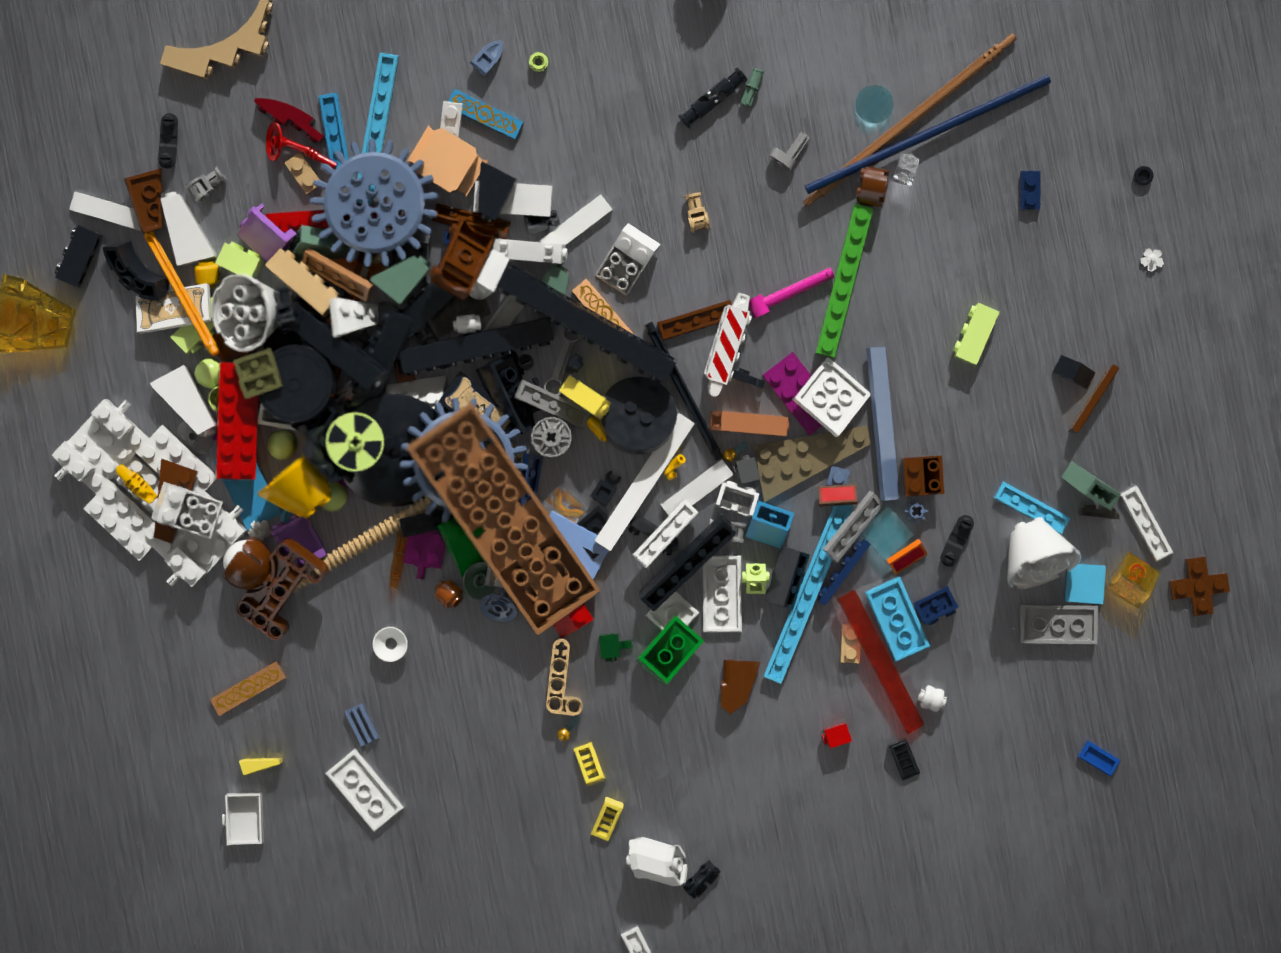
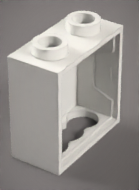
M495 250L490 251L470 296L477 300H483L493 293L509 258Z

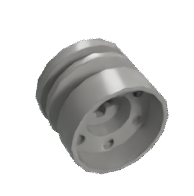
M548 417L538 421L531 434L535 450L541 455L550 458L559 457L566 453L573 440L572 431L568 424L555 417ZM549 432L551 434L556 433L555 442L547 441V434Z

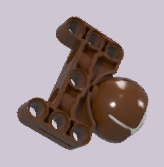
M250 537L248 540L234 543L226 551L223 560L224 574L222 576L233 587L247 590L236 605L237 614L270 639L280 640L289 630V623L278 614L303 577L312 583H319L328 574L329 568L324 561L292 538L284 539L272 553L263 541ZM284 546L289 549V552L284 550ZM299 558H302L305 564L301 563ZM315 569H317L321 575H318L315 572ZM279 586L283 587L285 592H282ZM275 626L278 627L281 630V632L277 631Z

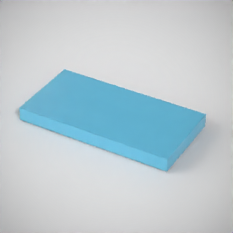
M899 576L864 592L894 662H898L930 647Z

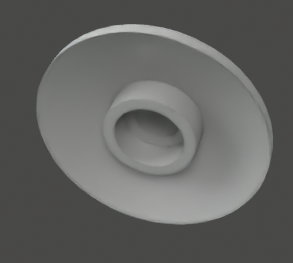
M185 421L178 426L176 431V437L196 456L207 452L214 441L212 439L214 434L209 437H201ZM192 433H195L197 435V438L195 440H192L190 438V435Z

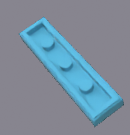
M1002 482L994 496V499L1032 520L1042 517L1060 535L1063 534L1071 519L1005 482Z

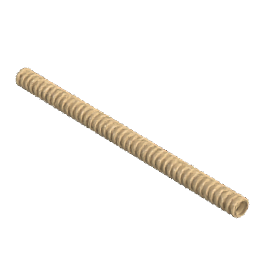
M513 443L512 448L519 447L517 444ZM523 453L514 454L515 461H518L519 457L523 458ZM425 495L424 499L421 498L414 505L410 504L409 508L405 507L404 511L400 510L399 514L395 513L394 517L390 516L389 520L385 519L384 523H379V526H373V529H368V532H363V535H358L357 539L353 538L352 542L348 541V544H343V547H338V550H333V553H328L321 560L328 565L329 571H332V568H337L339 564L342 565L349 558L353 559L354 555L358 556L359 552L363 553L364 549L368 550L369 546L373 547L374 543L378 544L379 540L383 541L384 537L388 538L389 534H395L394 531H400L398 519L424 514L431 500ZM315 569V572L318 575H321L320 572L317 569ZM303 577L296 589L300 590L302 586L305 587L308 582H312Z

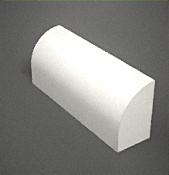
M475 181L474 212H478L480 181ZM516 183L501 213L550 217L553 187Z

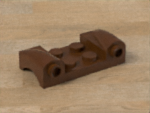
M462 217L457 224L453 223L449 228L448 233L451 239L441 262L438 266L434 265L428 275L431 277L430 281L465 300L472 291L496 236L475 230L467 222V219Z

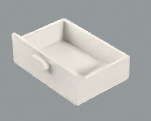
M262 792L226 794V814H222V825L226 826L227 845L262 844L264 842Z

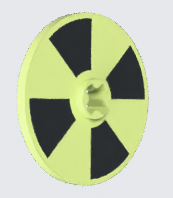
M348 413L342 415L328 429L326 435L328 455L337 466L345 470H365L379 459L383 451L384 438L381 428L375 420L365 414ZM354 436L356 440H359V444H356L355 448L354 444H350V440H353Z

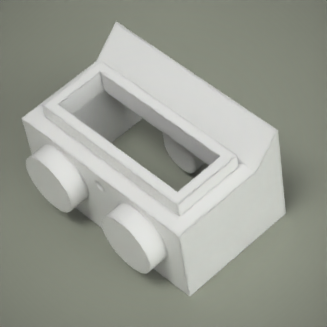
M731 481L723 482L715 507L751 518L759 497L756 489L750 487L742 489L737 487V483ZM728 491L751 498L750 507L722 499L724 492Z

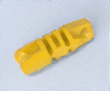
M122 464L117 466V475L120 476L124 481L123 484L132 493L148 504L156 500L157 494L135 471L132 472Z

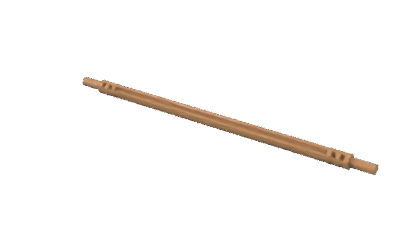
M1012 33L1001 43L991 47L842 168L884 149L999 57L1004 49L1017 40L1016 36ZM849 176L815 191L803 203L806 207L810 206Z

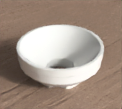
M383 628L376 633L373 639V650L376 656L383 661H397L407 651V638L398 628ZM388 638L396 640L397 646L395 649H388L386 647V640Z

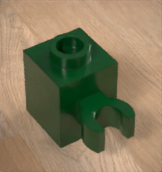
M618 633L599 635L601 659L605 658V662L617 661L616 657H620V649L633 648V641H619Z

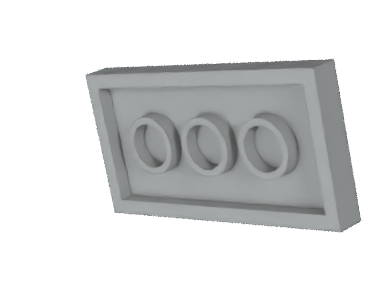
M1020 605V643L1097 644L1098 606Z

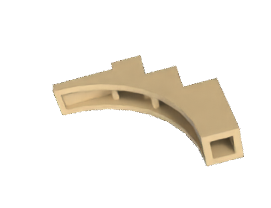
M260 0L249 20L236 33L223 41L200 48H177L166 45L160 64L164 67L207 80L208 76H211L213 73L214 65H212V62L235 69L236 64L239 65L242 54L240 50L262 57L263 53H267L269 47L267 37L261 34L262 32L265 33L268 22L266 18L272 12V0Z

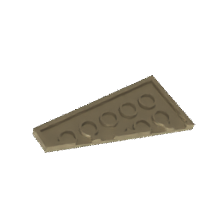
M867 425L844 429L838 437L828 432L754 446L764 502L870 445Z

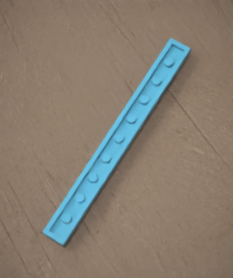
M839 505L832 507L802 580L793 610L790 609L763 677L780 684L782 683L832 561L823 548L850 516L854 506Z

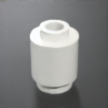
M480 315L456 316V320L453 321L454 332H458L459 335H465L482 330Z

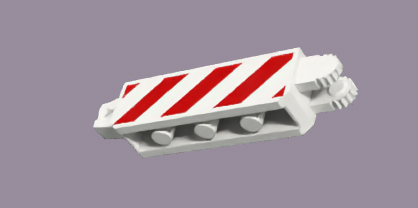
M737 293L733 304L724 307L704 370L705 377L709 379L707 393L714 397L719 395L723 384L727 385L728 381L731 382L733 378V364L737 363L739 359V345H743L745 326L748 327L751 321L750 311H748L750 296L743 293Z

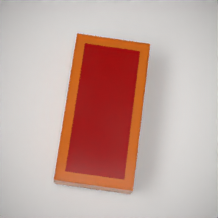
M917 539L888 558L887 562L894 574L897 575L926 556L927 552L920 540Z

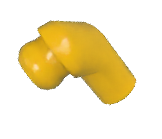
M680 454L668 464L664 470V476L668 480H672L677 476L674 470L685 463V457Z

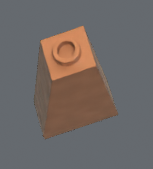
M711 411L709 430L787 436L790 429L788 417L728 411Z

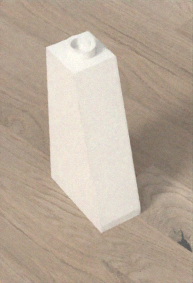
M176 192L165 194L164 198H160L177 266L183 267L198 263L199 261L217 258L216 252L183 196L176 194Z
M183 365L150 383L154 390L199 436L209 437L215 433L217 423L188 367Z

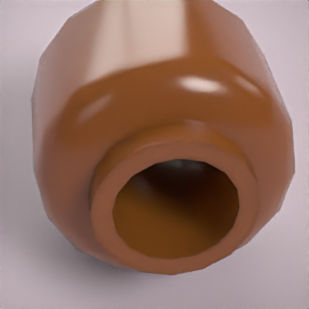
M441 581L435 587V598L445 608H456L462 602L463 590L454 581Z

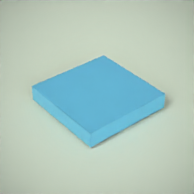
M1078 564L1069 572L1066 569L1064 601L1103 604L1106 566Z

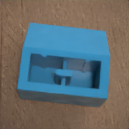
M757 500L745 537L781 549L795 513Z

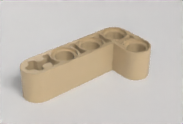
M559 638L552 647L546 707L549 712L554 714L575 716L582 711L583 703L577 697L565 696L570 643L565 638ZM560 642H564V646H567V649H564L562 656L566 655V659L563 657L555 658V654L559 655V648H556V645H559ZM562 661L565 665L564 670L557 671L554 668V663ZM555 680L561 681L563 684L562 689L555 690L552 687V682ZM551 700H559L561 706L558 709L551 708ZM572 701L578 702L580 705L579 710L571 711L569 703Z

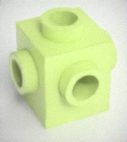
M746 564V571H742V583H746V594H765L766 583H769V572H766L765 564Z

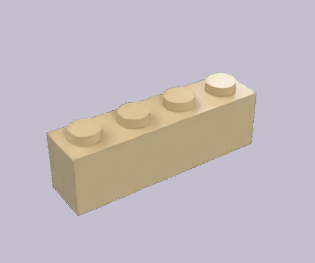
M280 248L265 266L320 315L326 318L331 313L330 299L338 298L339 293L331 286L329 288L323 285L324 280L317 274L315 276L309 273L310 268L303 262L297 263L294 260L296 258L295 255L289 250L285 252Z

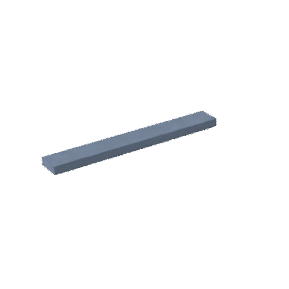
M886 347L866 348L881 501L900 499Z

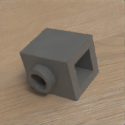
M750 454L740 456L739 461H736V465L733 466L735 477H739L741 484L760 480L755 457L751 458Z

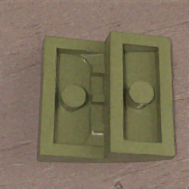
M271 348L233 361L240 378L239 384L245 399L282 387Z

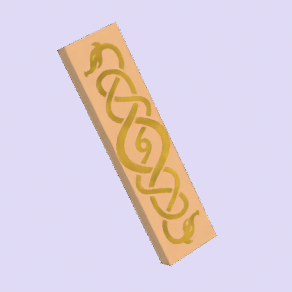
M587 279L572 290L584 306L632 333Z

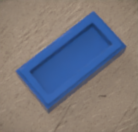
M1088 740L1077 756L1110 777L1121 761Z

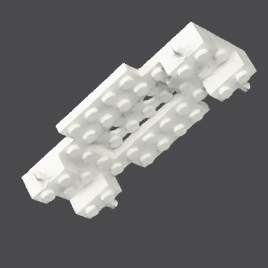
M103 399L91 412L92 416L68 441H64L52 454L62 467L54 476L61 481L67 473L72 474L79 482H84L96 494L83 509L136 559L141 561L154 548L174 572L167 580V583H170L169 585L173 586L180 578L185 580L191 587H194L223 558L229 547L238 542L248 531L236 520L243 509L237 505L229 513L221 506L211 538L178 529L173 544L154 538L155 521L119 489L112 480H117L152 514L157 498L153 503L148 504L137 497L123 484L124 481L117 475V466L122 464L132 472L135 471L137 474L142 475L157 496L159 477L135 456L136 454L159 475L161 458L199 471L192 491L211 498L213 497L206 491L217 480L215 473L164 425H161L149 438L124 415V412L131 406L127 400H124L117 408L110 400Z

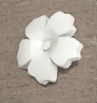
M1150 248L1145 249L1144 257L1140 259V263L1144 267L1147 266L1148 271L1153 272L1157 267H1162L1164 264L1163 258H1159L1162 252L1160 250H1153L1152 252Z
M263 520L261 524L259 521L251 523L252 528L248 532L250 537L263 541L264 537L267 538L271 535L268 521Z

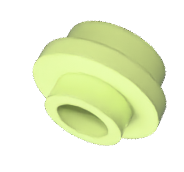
M534 53L529 59V65L533 71L542 72L548 66V59L543 53ZM537 59L542 60V64L540 66H537L535 64V61Z

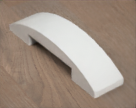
M74 192L69 210L141 231L133 208Z

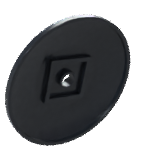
M386 394L367 400L351 412L365 414L375 420L381 428L384 438L381 456L371 467L361 471L348 470L351 476L354 477L353 482L350 484L343 478L356 495L372 504L384 507H401L415 503L412 501L414 494L421 491L418 483H413L410 486L403 485V481L414 477L415 474L413 468L404 469L399 467L400 462L413 461L411 453L402 450L401 445L403 443L411 444L418 439L407 431L410 426L415 427L420 432L426 429L427 426L419 417L422 412L427 414L431 421L439 418L437 412L430 405L412 396ZM354 436V439L350 440V444H354L355 448L356 444H359V440H356ZM393 448L400 450L398 457L393 458L389 455ZM436 477L435 482L439 481L441 478Z

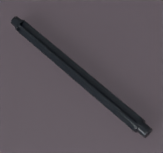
M653 322L646 324L647 334L650 336L654 346L670 355L658 332V328H655ZM675 365L670 376L711 452L710 454L717 461L723 458L720 452L721 449L718 447Z

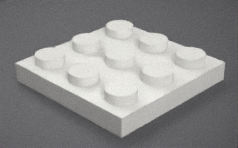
M827 357L794 397L793 401L830 433L838 437L871 394L832 359Z

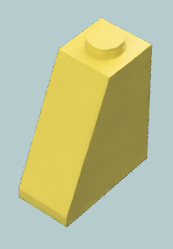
M569 375L559 390L599 419L609 411L611 403L571 375Z

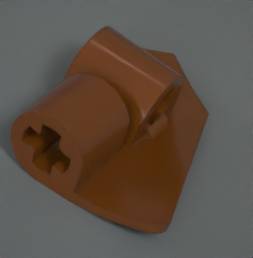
M723 660L721 707L729 714L747 703L760 661Z

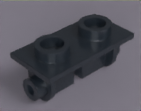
M708 860L700 866L698 872L686 881L683 888L692 898H699L708 888L704 882L706 881L711 885L720 876L719 873L721 871Z

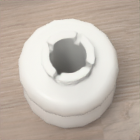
M927 685L924 690H920L918 701H920L921 708L938 712L940 708L944 709L947 697H944V690L935 689Z

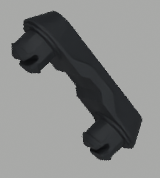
M167 113L162 117L160 126L158 163L165 169L171 168L175 164L178 141V119L171 113Z
M962 515L958 518L940 556L943 565L950 567L957 562L973 529L974 521L972 517Z
M637 516L630 521L631 526L628 530L630 533L634 532L633 535L635 536L639 535L640 532L650 536L658 526L641 516ZM675 538L662 553L667 552L666 555L670 556L673 551H677L678 539Z

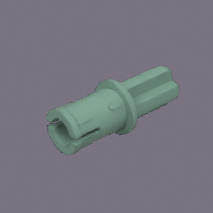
M757 68L752 69L753 71L748 83L745 84L746 89L741 99V104L747 107L752 105L764 71Z

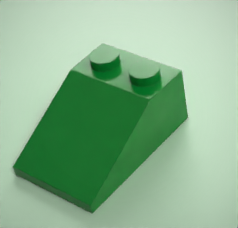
M455 517L449 519L446 523L437 525L461 577H464L466 570L473 563L485 562ZM480 526L471 533L476 538L484 533V530Z
M675 615L635 661L664 686L669 683L704 640Z

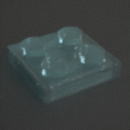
M889 506L878 514L861 533L884 560H887L914 535Z

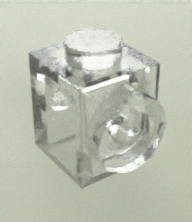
M901 153L892 181L911 187L919 159L913 156L912 153Z

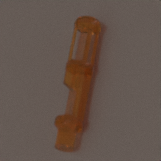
M400 529L397 532L389 576L391 588H397L398 581L401 579L407 537L402 538Z

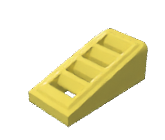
M592 742L575 748L574 752L586 785L591 786L606 780ZM585 751H591L590 754L584 755L582 757L580 755V753H583ZM593 757V761H590L585 764L583 763L584 760ZM596 765V768L586 771V768ZM598 772V776L589 778V775Z
M242 759L239 763L243 775H248L280 765L282 759Z
M606 797L591 835L609 841L624 804ZM604 812L614 816V818L604 815ZM601 820L611 823V825L602 823ZM598 826L608 830V833L598 830Z

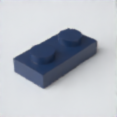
M1020 171V210H1040L1041 171Z

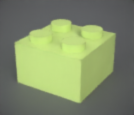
M232 241L230 245L224 243L215 264L236 274H245L257 280L265 263L261 260V256L251 250H248L247 253L244 252V247Z

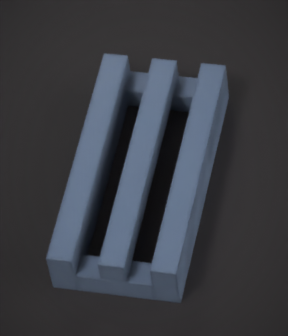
M362 703L344 712L361 746L379 738ZM358 709L361 710L362 715L373 735L372 737L369 736L357 712ZM353 712L366 740H363L350 713Z

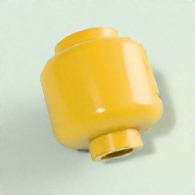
M213 260L198 262V265L194 268L196 284L207 283L210 285V289L215 288V284L220 282L219 266Z

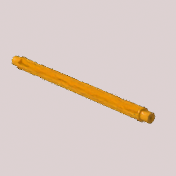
M145 233L144 239L190 318L206 350H209L211 356L218 354L219 350L216 347V342L161 247L155 233Z

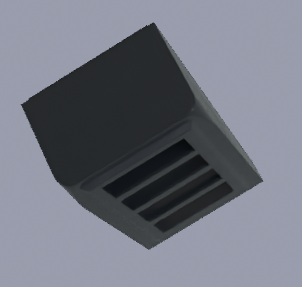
M906 738L888 744L902 780L920 774ZM905 746L906 748L897 753L895 752V749ZM908 753L909 756L898 760V756ZM911 760L912 763L901 767L900 763ZM914 767V770L904 774L903 770Z

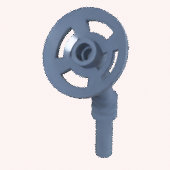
M502 588L500 595H486L480 602L482 613L489 619L497 622H509L516 617L518 612L516 604L507 597L508 593L504 588ZM492 608L495 612L500 613V615L492 613L489 609ZM512 608V609H513L512 613H510V614L507 615V613H508V612L510 611V609Z

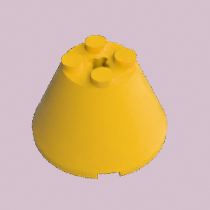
M302 456L257 493L260 498L305 519L317 511L315 508L317 505L322 507L332 499L329 482L305 456Z

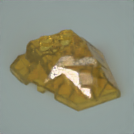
M3 274L0 286V352L13 353L67 348L76 310L23 278Z

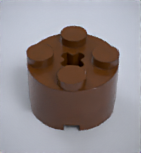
M866 166V169H861L860 180L862 186L857 188L856 198L860 205L883 208V203L881 202H885L889 182L887 181V176H889L890 170Z

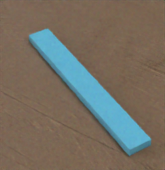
M379 53L362 154L369 153V139L375 140L376 152L382 153L399 60L397 55ZM358 172V178H357V179H360V178H361V173ZM371 185L369 187L370 192H374L376 190L375 185ZM374 197L369 200V206H373ZM358 200L356 204L363 205V201Z

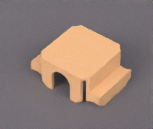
M430 125L426 128L407 162L415 163L421 159L424 165L417 173L423 177L432 175L433 183L450 193H453V191L462 192L466 197H468L475 186V181H478L480 177L481 162L488 163V161L482 160L479 157L475 147L443 128L432 130Z

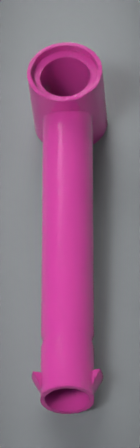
M827 268L771 295L763 297L761 294L750 299L748 306L754 319L770 312V307L835 278L831 268Z

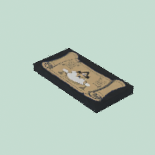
M461 371L458 372L438 400L445 409L453 412L451 405L453 398H458L460 409L467 405L472 398H475L477 400L476 409L479 414L484 415L486 407L492 404L494 409L489 417L497 423L500 417L505 415L487 390ZM508 419L501 428L508 434L513 430L514 425Z

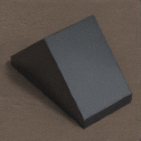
M1063 355L1060 356L1052 371L1084 389L1088 388L1095 374L1093 370L1081 362Z

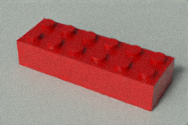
M219 362L215 478L256 480L258 395L245 399L234 363Z

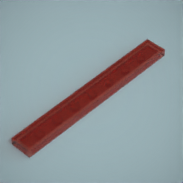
M855 589L837 598L906 734H910L925 725Z

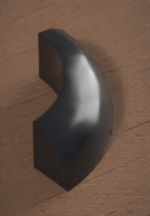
M132 241L102 247L110 269L115 271L120 278L118 281L128 291L132 290L140 298L151 301H159L166 296L169 289L167 277L151 272L142 264L134 251Z

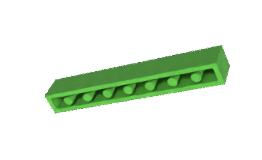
M856 203L853 205L815 354L835 358L873 212L871 207Z

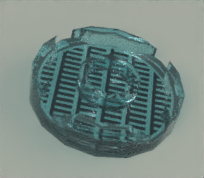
M870 85L859 92L855 101V108L858 115L864 121L880 123L891 115L894 108L893 97L885 87Z

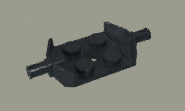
M305 426L300 427L298 432L304 437L305 443L302 453L305 458L330 484L339 482L342 478L348 484L352 483L354 477L351 476L348 470L337 466L328 455L326 438L319 432L323 429V426L314 428L311 431H308Z

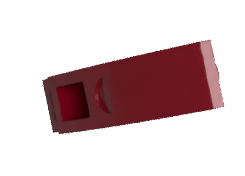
M254 99V102L257 104L255 108L264 115L268 112L273 116L271 120L277 122L279 126L283 124L287 127L290 121H292L291 126L299 132L304 130L308 133L306 137L313 143L318 141L322 144L326 139L311 126L315 119L304 111L273 99Z

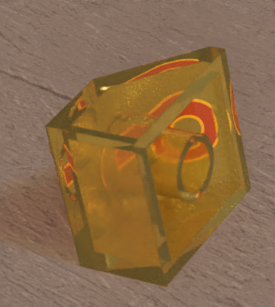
M1128 551L1112 574L1106 588L1136 608H1139L1150 597L1160 572Z

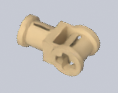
M701 192L684 196L689 207L688 221L691 233L702 228L710 229L707 212L701 204Z

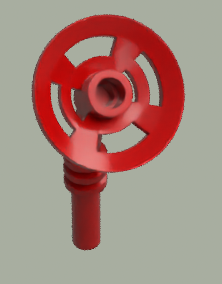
M272 122L269 125L266 135V151L271 161H276L281 154L282 148L286 146L304 153V156H308L309 159L312 158L313 161L317 160L322 164L329 165L334 170L336 169L338 164L321 155L315 148L312 149L311 146L307 147L285 138L277 122Z

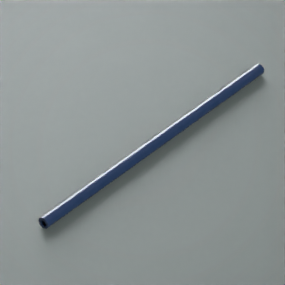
M1048 74L826 175L805 185V190L807 194L815 192L860 171L862 168H866V166L874 165L1051 83Z

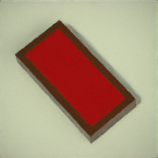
M856 484L818 486L819 507L858 504Z

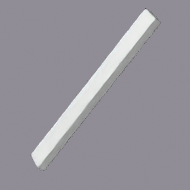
M678 413L671 437L661 448L653 451L594 540L609 551L612 550L695 424L694 422Z

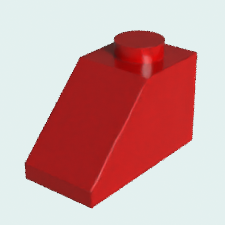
M583 603L553 624L559 636L563 638L591 622L594 618L585 603Z

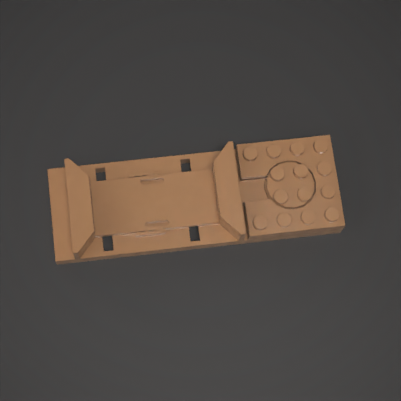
M468 403L407 446L413 459L423 470L480 552L486 564L491 568L496 578L537 635L600 592L592 577L473 403ZM490 436L493 443L483 449L480 442ZM442 470L446 476L435 482L432 476ZM529 493L532 499L521 505L518 499ZM481 526L484 533L474 538L471 532Z

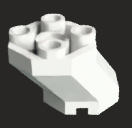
M645 837L629 841L630 850L626 861L637 879L647 878L670 886H680L686 882L688 869L687 864L683 865L682 860L686 859V856L680 845L672 846Z

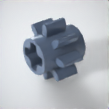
M917 499L914 500V504L907 502L909 508L904 510V512L909 514L907 520H910L912 517L915 523L918 522V518L925 520L923 514L928 512L927 509L923 508L925 502L918 504ZM912 507H920V514L912 515Z

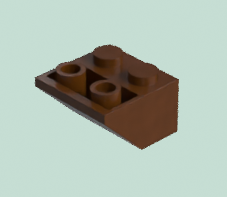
M942 456L902 458L904 496L945 494Z

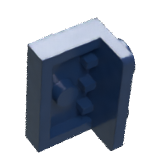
M948 586L913 602L922 623H928L929 626L938 622V618L943 615L948 617L955 614V609L959 608Z

